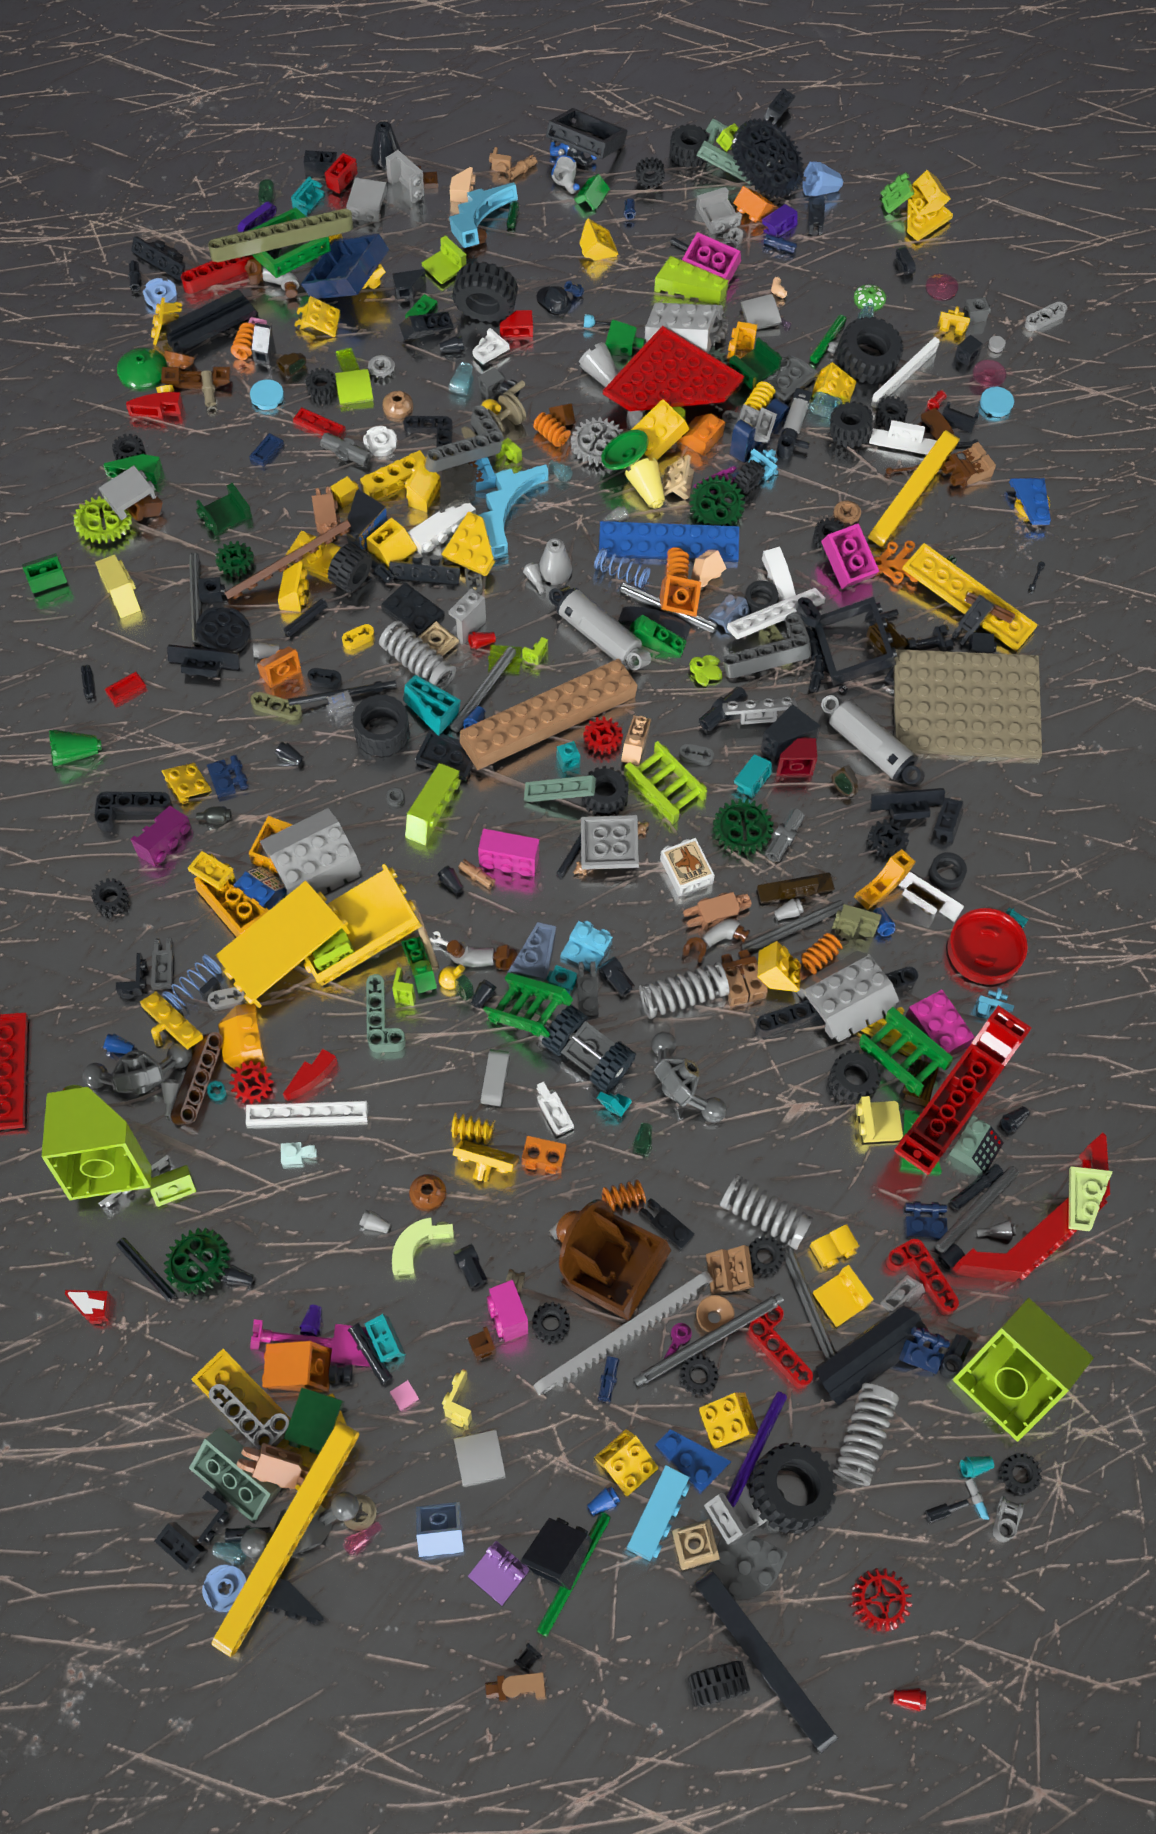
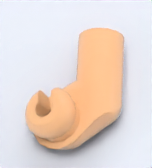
M775 277L771 292L783 299L787 296V291L780 285L781 279Z

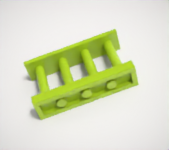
M658 741L655 742L654 754L639 766H634L631 762L624 766L625 777L672 824L679 820V809L696 796L702 801L706 800V786L702 782H698L670 754L669 749ZM659 759L667 765L650 779L642 774L644 770ZM673 771L679 779L663 791H659L654 784ZM684 783L692 790L675 804L667 799L671 793Z

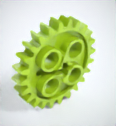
M98 496L97 500L91 497V502L85 500V505L80 504V509H76V514H74L76 531L79 532L80 536H84L85 540L91 538L92 543L95 540H98L99 544L102 540L108 543V539L115 542V537L121 539V534L126 535V530H130V525H132V516L126 509L124 511L127 517L121 520L106 500L101 499L100 496ZM100 509H103L106 530H103Z

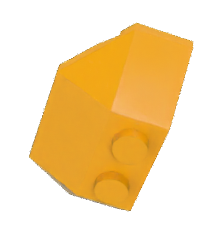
M249 1003L236 1005L218 1024L219 1034L223 1039L221 1047L223 1061L234 1070H236L235 1067L243 1068L242 1062L248 1066L250 1060L253 1061L255 1066L258 1062H261L260 1068L266 1066L257 1006L254 1003L252 1005ZM247 1069L241 1074L244 1076L251 1074L253 1069ZM259 1072L258 1077H262L263 1074Z

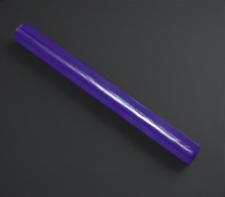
M780 1391L776 1393L726 1496L732 1507H735L787 1399V1395Z

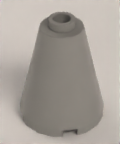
M601 342L594 345L596 347L594 350L589 349L582 355L579 360V366L606 387L619 371L607 345Z
M557 538L547 542L539 561L541 579L544 582H550L551 585H560L567 582L573 571L565 545L562 540Z

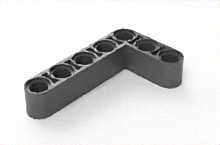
M475 406L472 411L470 423L477 436L439 446L427 452L425 468L429 472H438L500 453L504 436L484 406Z
M791 613L785 618L789 639L726 655L723 662L727 677L736 678L808 659L811 656L810 639L800 615Z

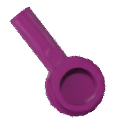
M677 1323L673 1326L671 1330L672 1343L663 1359L677 1352L680 1345L687 1343L691 1339L692 1331L687 1324Z

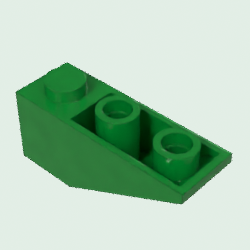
M145 454L107 462L103 465L106 475L112 478L135 466L138 471H143L147 482L151 481L154 484H157L162 470L160 457Z
M644 615L633 621L629 630L642 641V646L681 656L686 644L685 639Z
M420 936L401 941L418 994L436 989L433 969Z

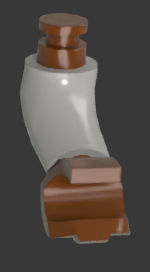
M248 260L245 270L249 275L250 285L258 284L264 280L265 282L279 284L285 291V295L289 298L297 296L299 282L292 272L275 278L265 267L262 270V266L257 260Z
M728 918L722 920L700 938H690L684 945L683 956H689V952L692 950L699 951L698 962L702 963L706 949H709L723 939L732 940L735 938L739 940L740 938L742 939L741 942L745 943L750 930H744L745 927L741 926V921Z
M452 940L447 944L450 958L456 964H461L464 967H484L496 964V968L508 971L518 955L517 949H509L508 945L499 946L495 951L494 947H472L457 940Z

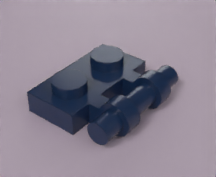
M237 755L230 757L231 764L226 765L225 759L207 764L218 799L235 794L234 787L240 785L241 790L248 788L247 777L243 774V766L241 761L238 760ZM235 772L236 777L231 779L229 773Z
M920 1201L905 1203V1211H913V1216L905 1217V1238L940 1240L948 1231L947 1218H939V1212L947 1213L946 1204H939V1202L924 1204ZM920 1212H931V1217H921Z
M913 1327L911 1334L915 1336L914 1341L906 1339L899 1360L937 1374L945 1355L938 1350L940 1347L948 1348L950 1341L945 1339L943 1335L929 1333L928 1329ZM925 1341L931 1342L929 1348L923 1346Z

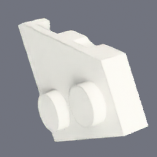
M489 328L487 336L479 341V345L474 348L473 356L480 363L485 364L509 350V344Z

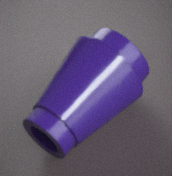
M309 1306L299 1327L301 1335L317 1337V1334L320 1333L322 1310L320 1306Z

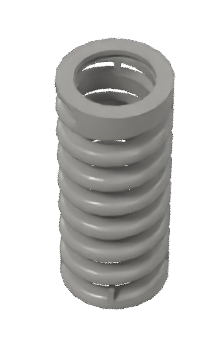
M398 620L391 623L382 633L379 645L384 650H388L391 656H395L397 661L402 662V665L408 668L411 673L442 690L451 683L456 674V667L452 664L450 665V662L447 660L443 661L442 655H436L435 649H430L429 644L423 643L422 638H416V634L411 631L409 632V628ZM399 626V629L393 634L392 630ZM390 633L393 634L390 641L387 642ZM450 670L449 676L445 680L442 679Z
M715 962L714 967L710 964L705 965L704 970L700 967L696 968L694 972L688 970L684 975L678 973L674 978L671 976L666 977L665 981L659 979L656 980L655 985L651 982L646 985H640V997L648 1018H654L657 1014V1009H659L661 1015L666 1013L661 989L666 996L669 1010L671 1012L676 1010L671 994V986L675 991L679 1007L681 1009L686 1007L680 983L685 988L689 1004L694 1006L696 1001L691 989L690 979L695 986L699 1002H705L704 991L700 984V976L704 981L710 1000L715 999V995L721 997L729 995V984L721 963ZM710 973H711V975L713 976L714 981H715V985H716V989H717V990H715V992H714L712 983H711V981H710ZM651 992L653 993L656 999L657 1006H653L651 1000Z
M737 1174L727 1189L720 1206L730 1210L733 1205L732 1213L738 1215L743 1210V1220H748L753 1215L751 1224L757 1226L762 1221L761 1230L764 1232L772 1226L771 1236L777 1237L782 1231L781 1242L785 1243L788 1241L787 1244L797 1250L814 1217L807 1216L805 1212H802L793 1223L797 1213V1208L793 1206L783 1218L788 1205L786 1201H782L773 1213L778 1201V1197L775 1195L770 1198L763 1208L768 1196L767 1190H763L753 1203L759 1189L756 1184L751 1187L743 1198L749 1180L744 1179L742 1181L743 1177Z
M864 1383L861 1389L863 1392L858 1396L860 1402L855 1405L856 1413L851 1416L852 1424L847 1428L849 1434L844 1436L843 1441L845 1445L840 1448L841 1456L836 1459L833 1472L847 1481L870 1486L873 1475L868 1472L865 1474L860 1472V1470L864 1469L874 1472L876 1469L875 1465L856 1458L850 1453H857L873 1461L879 1460V1455L874 1451L859 1447L853 1442H860L870 1448L881 1450L883 1448L881 1442L863 1436L857 1431H863L880 1439H885L887 1434L883 1430L866 1425L860 1420H866L882 1428H889L890 1422L888 1420L869 1414L864 1409H870L885 1417H893L894 1412L891 1409L895 1410L899 1397L884 1387ZM875 1400H877L883 1404L889 1405V1408L872 1402H875ZM846 1464H853L858 1468L857 1470H854L848 1467Z

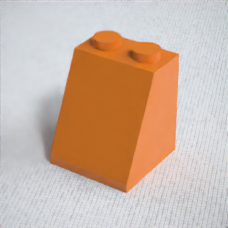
M312 1341L266 1344L262 1387L272 1391L300 1392L301 1387L315 1392H329V1368L332 1349Z

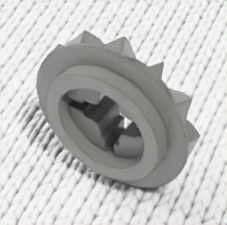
M378 355L369 361L368 369L371 375H375L377 378L379 376L385 378V376H390L394 372L395 363L389 356Z

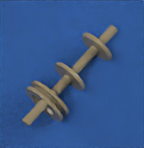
M523 380L499 396L501 413L496 415L493 411L487 409L502 433L504 429L501 421L507 417L515 425H520L527 418L524 407L514 395L526 386ZM462 427L461 430L465 439L477 436L476 432H473L469 427Z

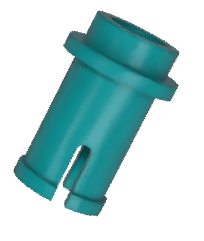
M1009 907L1005 913L1014 918L1023 929L1029 919L1016 912L1015 908Z

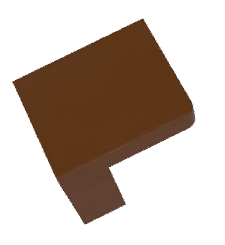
M572 403L549 408L552 418H556L557 422H561V426L576 423Z
M487 1326L483 1327L482 1332L468 1337L476 1361L496 1354V1348Z

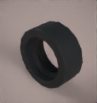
M758 580L752 582L747 587L744 598L747 601L750 612L754 613L778 603L779 592L772 583ZM756 592H765L771 596L772 600L767 604H758L752 600L751 595Z
M944 852L937 855L929 869V877L932 883L943 890L958 888L967 873L965 861L959 855L952 852ZM941 863L954 865L959 871L958 877L953 880L941 877L937 872L938 865Z

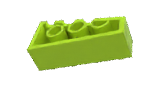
M670 256L655 277L654 291L660 292L662 290L668 292L669 295H675L676 293L684 295V298L690 299L694 297L699 298V301L720 305L727 295L729 280Z
M440 763L438 764L407 813L405 838L426 846L448 802H450L454 790H457L461 780L459 779L458 770Z

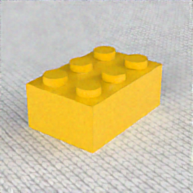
M662 399L631 430H641L646 433L649 444L643 456L648 458L649 461H653L652 458L658 460L689 430L686 421Z

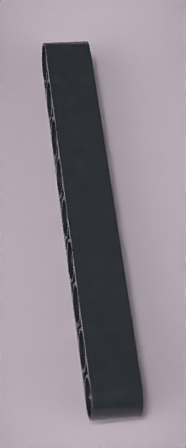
M910 966L885 974L894 984L893 987L896 994L912 989L918 979V971ZM904 976H909L912 980H906ZM806 1000L761 1015L757 1019L755 1033L761 1038H767L821 1020L822 1017L810 1001ZM797 1012H803L805 1016H798ZM784 1018L787 1020V1022L782 1023L778 1019ZM766 1024L769 1028L763 1029L760 1025Z
M708 1570L694 1582L695 1586L822 1754L839 1738L713 1570Z

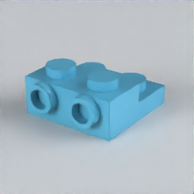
M578 921L560 958L578 967L579 962H583L584 970L591 973V962L595 961L597 971L612 945L613 937L605 929L599 931L593 928L594 925L589 921H583V923Z

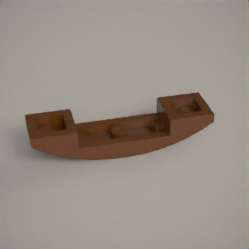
M162 367L161 382L178 388L202 389V371H180L179 367ZM213 367L211 372L215 387L230 383V367Z

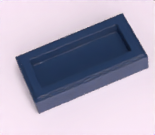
M269 433L249 456L250 460L265 467L284 445L283 440Z

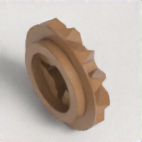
M841 501L834 507V518L843 522L844 525L847 523L852 525L854 522H858L861 517L860 507L852 501ZM844 512H850V515L844 516Z

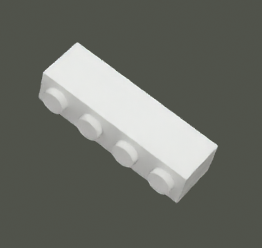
M462 496L408 531V535L416 545L417 551L424 555L454 535L467 512L476 514V509Z

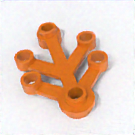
M906 541L902 551L893 560H887L898 549L897 543L889 542L887 549L880 557H873L879 569L877 574L882 572L897 584L902 582L904 575L909 577L912 582H918L917 579L902 569L909 560L904 558L914 551L915 543L913 541ZM894 567L898 571L894 572L889 568Z

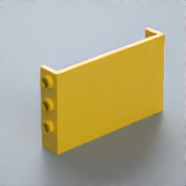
M383 864V871L329 902L338 911L336 916L342 915L347 921L348 925L346 927L350 931L347 936L355 952L322 972L316 968L313 962L315 960L313 954L311 953L307 956L304 966L309 974L312 973L316 981L321 986H324L422 927L414 912L417 908L411 899L407 900L405 897L407 891L402 883L398 885L395 879L398 876L392 867L388 868L386 864Z
M306 880L215 955L226 968L223 971L230 980L235 979L234 986L240 992L244 991L246 993L243 997L250 1005L254 1003L258 1008L262 1007L257 998L341 928L347 935L350 933L346 927L348 925L347 921L342 915L337 917L336 913L338 911L331 903L327 905L325 903L327 901L326 897L320 891L316 893Z

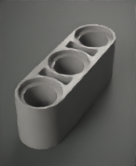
M489 1050L481 1104L501 1107L510 1052Z

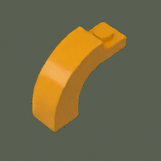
M901 849L890 857L886 866L876 878L859 890L854 898L867 910L874 905L877 906L901 883L916 861Z

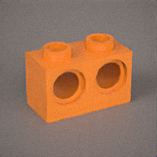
M527 1136L521 1158L522 1165L532 1170L537 1168L544 1169L549 1174L561 1173L567 1144ZM531 1151L539 1153L535 1158L530 1157L528 1154ZM551 1155H555L559 1160L551 1162L548 1158Z

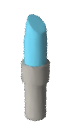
M974 1479L966 1480V1485L972 1496L971 1499L974 1505H976L981 1518L988 1520L989 1515L983 1502L984 1499L981 1493H979Z

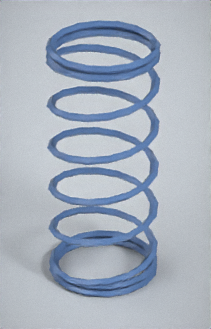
M602 548L599 551L594 563L596 570L601 568V571L605 572L609 569L610 576L618 572L619 580L626 576L627 583H631L635 579L636 587L642 589L645 586L650 575V568L646 567L639 583L636 585L641 564L634 578L628 582V572L633 564V560L630 562L627 572L620 578L619 571L624 557H622L615 573L611 574V565L616 553L613 554L609 566L603 571L602 564L608 550ZM603 553L602 558H601V560H600V562H599V564H598L599 558H600L601 554Z
M204 954L203 961L205 965L198 962L195 963L197 972L187 970L190 980L185 977L179 978L182 987L172 984V990L175 995L167 991L162 993L164 999L178 1012L182 1008L174 998L184 1006L186 1004L177 995L173 986L180 988L194 999L183 985L181 978L191 983L199 991L200 988L192 980L189 971L198 975L206 983L208 982L202 976L196 964L206 968L214 977H217L214 972L217 974L222 973L220 966L210 956Z

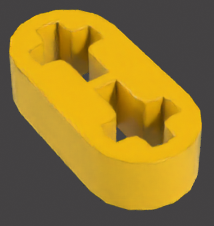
M364 624L347 631L342 636L343 646L348 650H352L371 642L375 636L374 629L371 625Z

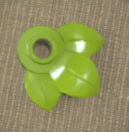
M715 656L694 657L689 663L690 670L695 674L696 681L705 687L708 685L709 679L721 680L723 678L722 671L717 666L720 660Z

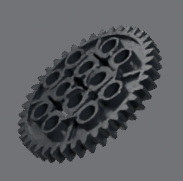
M754 118L742 124L735 132L736 134L732 140L733 145L731 146L734 149L732 153L735 155L733 159L737 160L735 165L740 167L738 171L743 172L741 176H746L745 181H750V186L754 185L755 190L760 189V194L764 192L765 196L770 195L771 198L774 196L776 199L778 197L783 198L794 193L801 185L802 177L804 176L803 172L805 171L802 168L804 163L801 162L803 158L799 157L801 152L796 150L798 146L793 145L795 141L790 140V135L786 136V131L782 132V127L777 128L776 123L772 125L771 121L767 123L766 119L762 121L760 118L758 120Z

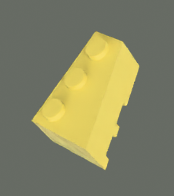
M114 554L96 561L95 564L101 579L113 599L112 601L117 608L120 618L141 611L133 591L136 587L122 560L118 561Z

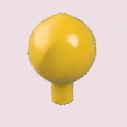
M487 399L481 404V406L493 411L496 415L500 413L501 406L494 399Z
M460 964L457 967L447 966L443 968L438 975L439 984L447 990L457 988L461 983V973L465 971V967Z

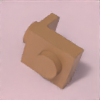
M495 147L489 157V163H492V170L507 172V170L512 168L511 156L498 154V147Z

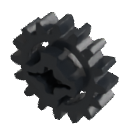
M884 819L882 824L877 821L875 826L872 825L868 834V844L872 845V851L877 850V856L882 853L883 858H886L887 855L892 857L901 849L906 850L909 843V833H904L906 827H899L900 822L894 824L893 819H891L890 823Z

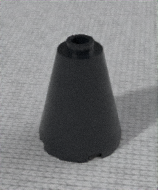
M382 121L376 125L370 156L374 165L377 166L378 164L386 169V157L397 150L401 152L391 124Z

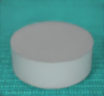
M993 336L989 340L988 348L992 352L999 353L1003 351L1006 342L1000 336Z

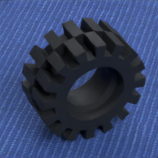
M646 157L645 161L643 159L640 160L636 166L637 182L641 186L644 185L645 188L648 186L653 188V185L657 187L658 183L662 184L665 177L662 161H659L658 158L654 160V157H651V159ZM654 171L652 174H647L646 172Z
M315 368L316 371L311 370V374L308 373L305 379L308 394L312 398L315 397L316 400L321 398L322 401L325 397L328 400L337 391L336 377L329 369L324 371V368H321V370ZM319 382L327 383L324 386H316Z
M887 396L886 399L882 398L879 401L876 419H878V423L881 422V426L886 425V428H889L891 421L904 423L908 408L907 404H904L905 401H900L899 397L894 399L895 396H892L890 399ZM893 410L898 414L892 415L887 413L886 411Z
M123 434V438L119 436L118 440H114L115 444H112L115 460L141 454L146 455L143 441L137 435L133 437L132 434H129V436ZM127 448H134V449H135L134 451H132V452H130V453H124V452H123V451H124L125 449H127Z
M755 460L746 462V465H743L742 469L738 471L739 474L736 475L734 484L737 483L736 487L741 488V491L744 493H750L751 490L755 489V486H758V482L762 480L761 477L764 476L765 468Z
M826 518L825 521L822 519L815 526L814 543L817 544L818 548L822 546L823 551L825 549L821 541L826 537L823 533H834L845 529L844 524H840L839 520L834 521L835 518H832L831 521L829 518Z
M106 878L105 883L103 880L99 881L101 885L96 884V890L93 889V895H91L97 910L101 911L104 915L107 912L108 916H112V912L117 915L118 910L123 912V906L127 907V902H129V895L124 884L119 880L116 881L114 878H112V881ZM113 891L118 894L117 898L112 902H105L103 900L104 895L108 892Z
M761 1236L760 1239L757 1237L750 1243L751 1265L755 1274L758 1275L760 1273L762 1274L761 1276L766 1274L771 1276L779 1270L784 1261V1251H782V1245L778 1244V1240H772L770 1236L768 1238ZM768 1249L771 1251L773 1260L770 1263L760 1262L757 1257L759 1250Z
M546 1302L543 1306L540 1305L532 1317V1328L535 1335L537 1334L540 1340L543 1339L546 1343L548 1341H551V1343H555L557 1340L558 1342L561 1341L562 1337L567 1335L570 1328L569 1313L559 1303L556 1305L554 1304L555 1302H551V1304ZM548 1315H554L559 1319V1326L554 1330H548L543 1325V1320Z
M700 1354L699 1356L694 1355L690 1359L688 1358L681 1367L679 1376L681 1385L685 1387L686 1392H691V1395H707L717 1384L719 1378L718 1367L715 1366L714 1361L709 1360L708 1356L705 1358ZM703 1368L707 1373V1380L703 1383L694 1382L691 1378V1371L693 1369Z
M1016 1453L1003 1461L999 1476H1002L1001 1483H1005V1488L1007 1490L1010 1489L1011 1493H1018V1495L1028 1494L1039 1486V1481L1042 1480L1040 1475L1042 1470L1037 1466L1039 1465L1038 1461L1035 1462L1033 1460L1034 1457H1028L1026 1453ZM1015 1466H1023L1027 1469L1028 1479L1026 1482H1019L1014 1478L1013 1469Z

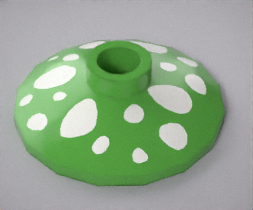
M868 284L858 287L854 294V301L860 308L873 311L883 307L886 295L878 286Z

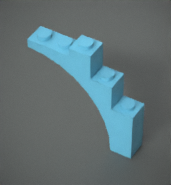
M514 182L485 191L481 188L467 192L468 202L458 204L459 214L449 217L451 231L464 248L479 244L477 227L483 218L495 209L518 200L516 184Z
M546 464L525 471H519L515 474L512 469L495 473L498 491L486 494V505L489 512H483L478 515L483 517L494 557L508 553V543L504 533L506 517L515 501L522 494L535 485L548 481V467Z

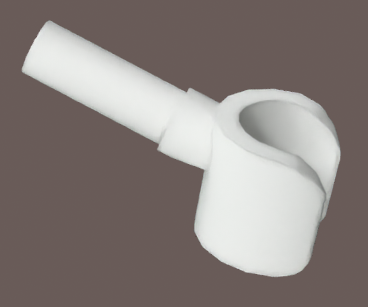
M438 931L433 932L434 936L438 937V939L429 938L431 944L434 946L439 944L447 946L449 942L441 938Z

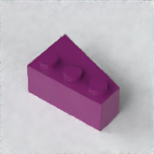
M171 806L154 819L155 823L152 826L148 827L146 825L142 829L144 832L139 837L133 836L131 838L137 855L154 867L165 860L167 853L176 847L178 840L182 835L187 834L191 826L188 817Z

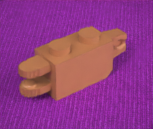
M326 487V494L322 495L319 488H315L316 495L312 496L317 532L320 534L341 523L339 514L335 513L338 510L337 500H333L330 487Z
M725 892L711 899L704 898L700 900L697 906L686 909L683 914L685 917L698 914V917L687 921L688 927L702 924L703 930H707L722 920L728 918L737 919L739 912L751 907L752 903L748 894L735 896L734 892Z
M262 1443L260 1450L250 1447L243 1448L241 1452L243 1456L256 1460L255 1462L240 1458L237 1462L238 1468L253 1473L252 1477L257 1478L261 1482L268 1481L277 1484L281 1488L295 1489L296 1485H302L310 1471V1468L302 1465L303 1459L300 1454Z

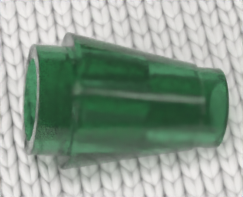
M648 1123L640 1125L632 1143L634 1152L646 1155L652 1149V1126Z

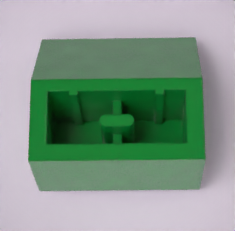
M56 553L22 564L33 594L67 582Z

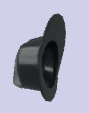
M547 286L537 292V300L552 313L564 314L570 310L571 300L564 288L560 286Z

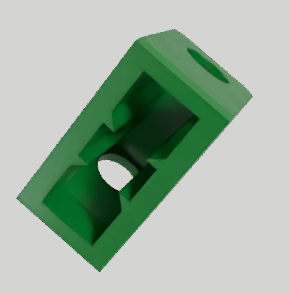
M612 320L605 344L613 356H631L634 347L642 348L644 346L645 339L636 337V327Z

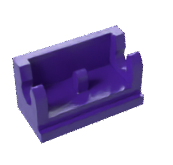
M784 204L762 219V224L768 227V229H764V232L779 238L798 225L797 211Z

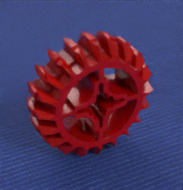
M878 1568L874 1569V1576L869 1570L866 1571L867 1579L863 1576L858 1578L862 1585L859 1583L854 1584V1588L859 1590V1592H852L851 1594L852 1597L858 1598V1601L852 1602V1606L859 1605L860 1608L855 1611V1615L862 1613L864 1616L860 1621L863 1623L868 1619V1628H872L874 1623H876V1631H881L882 1625L886 1632L890 1631V1624L894 1629L898 1628L897 1621L901 1624L905 1622L902 1615H910V1612L905 1607H912V1603L906 1601V1599L912 1597V1594H905L904 1590L909 1588L908 1584L901 1586L900 1583L903 1581V1578L899 1577L895 1580V1571H892L887 1576V1568L882 1570L881 1575ZM875 1581L874 1596L865 1598V1591L868 1585ZM882 1581L890 1584L896 1593L887 1592ZM879 1593L883 1598H892L883 1603L885 1606L882 1605V1602L872 1601L880 1597ZM899 1601L896 1613L889 1618L890 1603ZM866 1605L875 1606L882 1618L874 1616Z

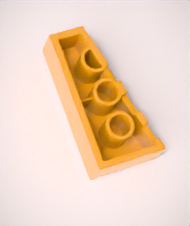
M199 877L194 878L196 890L236 937L269 911V909L259 905V902L245 895L242 890L232 886L229 881L219 890Z

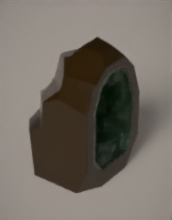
M301 353L284 354L276 360L277 367L285 376H292L305 366L306 357Z
M849 765L842 767L831 776L834 785L843 795L853 797L857 794L858 780Z

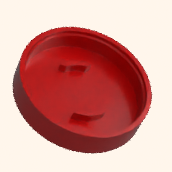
M991 908L975 909L961 916L955 923L947 944L949 958L956 970L967 979L985 985L999 984L1012 978L1022 966L1028 949L1026 935L1019 923L1010 915Z

